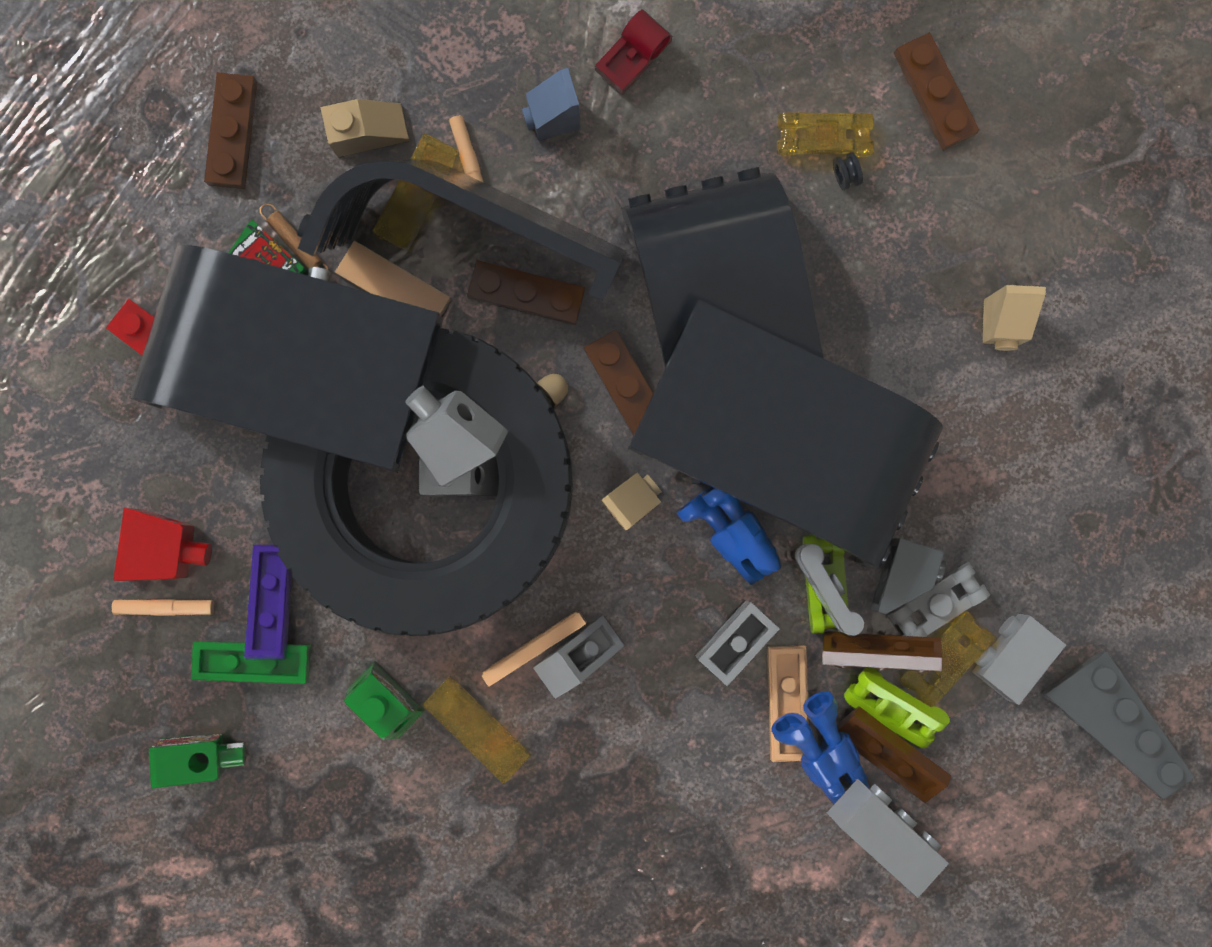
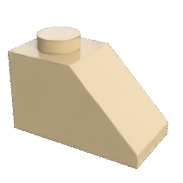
M355 99L320 107L328 144L337 157L409 141L401 103Z
M1006 285L985 298L983 344H995V350L1012 351L1018 350V345L1032 340L1046 295V287Z
M637 472L601 501L624 531H626L661 503L657 495L662 491L648 474L642 478Z

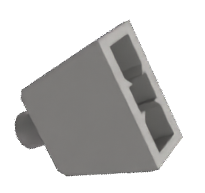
M421 386L405 402L417 415L406 433L407 440L441 486L496 456L508 433L504 426L462 391L455 390L437 401L424 386Z
M495 457L443 486L435 479L423 460L419 459L420 495L430 497L498 495L499 472ZM478 467L481 471L479 484L476 483L474 475Z

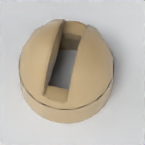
M549 374L537 382L553 407L566 397L568 384L561 375Z

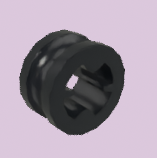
M854 152L847 153L845 159H841V157L833 159L834 174L842 190L849 189L851 183H854L856 186L863 183L862 169Z

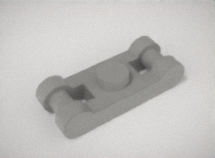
M815 544L799 546L795 552L796 561L838 631L847 635L855 636L859 634L864 628L863 618L860 614L849 611L841 598V595L845 594L842 584L834 573L828 575L821 564L824 560L823 550Z
M968 562L945 575L940 583L935 582L934 589L889 612L887 616L893 625L898 624L904 633L902 636L927 637V635L964 611L986 600L990 593L985 585H979L973 576L976 572ZM961 583L967 593L957 598L951 588ZM918 610L924 621L916 626L910 616Z

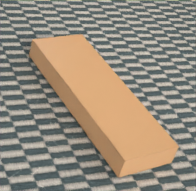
M353 241L335 271L337 275L368 293L439 312L440 316L443 315L452 300L448 295L356 241Z
M576 610L482 672V677L488 687L586 625L587 621L582 613Z
M767 646L770 760L772 762L801 761L803 752L794 745H786L777 741L771 728L778 718L788 713L802 715L809 724V718L803 709V705L808 699L806 646Z

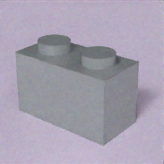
M746 600L695 656L718 679L728 686L780 628L755 605Z
M1017 614L1016 617L1011 616L1002 624L999 629L1001 636L993 646L988 645L979 653L975 660L977 666L972 671V673L1004 699L1020 705L1066 646L1064 642L1033 617L1024 614Z

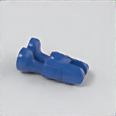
M709 487L677 511L676 514L684 522L703 519L714 529L715 533L711 536L710 542L750 585L757 583L764 576H769L781 568V561L776 553V547L767 538L764 528L753 511L747 510L745 512L738 499L713 487ZM724 512H725V513L729 516V518L731 519L730 522L728 521V519H727V517L725 516Z
M825 691L814 694L803 705L804 712L810 722L819 730L824 738L822 746H819L816 742L811 727L802 715L788 713L774 722L771 731L775 739L786 745H794L803 752L801 758L803 770L809 779L822 789L833 805L846 792L842 783L838 780L842 775L845 776L850 785L859 779L869 788L867 776L859 762L858 750L850 735L838 731L836 724L838 703L831 692Z

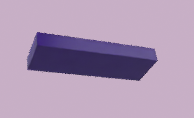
M253 545L244 658L247 660H286L292 570H287L278 555V547H274V545Z

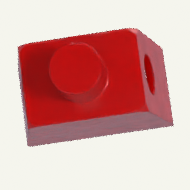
M124 508L113 580L135 581L187 578L190 564L208 566L212 555V546L210 543L193 541L195 528L192 524L143 509Z

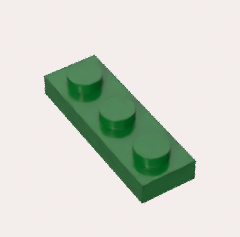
M194 641L191 680L309 683L311 644H287L286 660H247L244 658L245 642Z

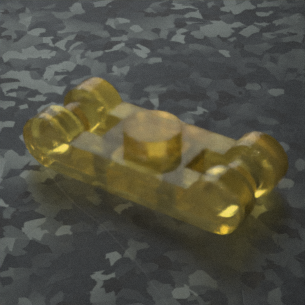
M786 112L777 116V128L781 129V139L777 141V154L779 155L847 154L854 152L858 157H865L874 154V141L870 140V130L874 128V115ZM806 128V138H796V129ZM846 129L855 131V139H846Z
M967 610L958 615L951 623V626L940 637L942 642V671H932L939 679L933 685H930L924 679L929 672L919 673L909 669L900 680V683L908 690L914 689L921 696L920 701L930 707L935 706L995 639V636L988 629H981L974 623L975 618ZM963 634L971 639L970 645L967 648L958 642Z

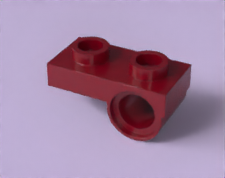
M642 9L630 19L621 34V38L595 65V71L623 95L672 42L673 36Z

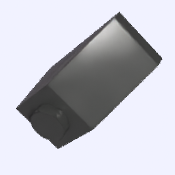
M892 538L890 543L892 548L884 563L871 610L887 614L934 589L935 582L940 583L946 568V562L942 561L943 551L901 538Z

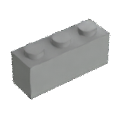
M857 779L831 807L827 814L844 832L918 898L949 864L937 853L942 846L925 830L918 835L913 830L918 823L899 807L893 812L888 807L892 799L876 784L869 789Z

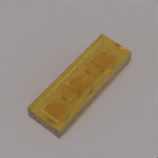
M424 133L411 159L431 160L452 168L459 152L456 148ZM399 180L373 233L409 251L437 195L410 182Z
M451 676L422 704L503 784L531 756V753Z

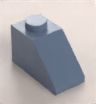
M568 68L558 71L526 93L528 107L522 108L527 130L535 129L538 141L581 129L579 102Z

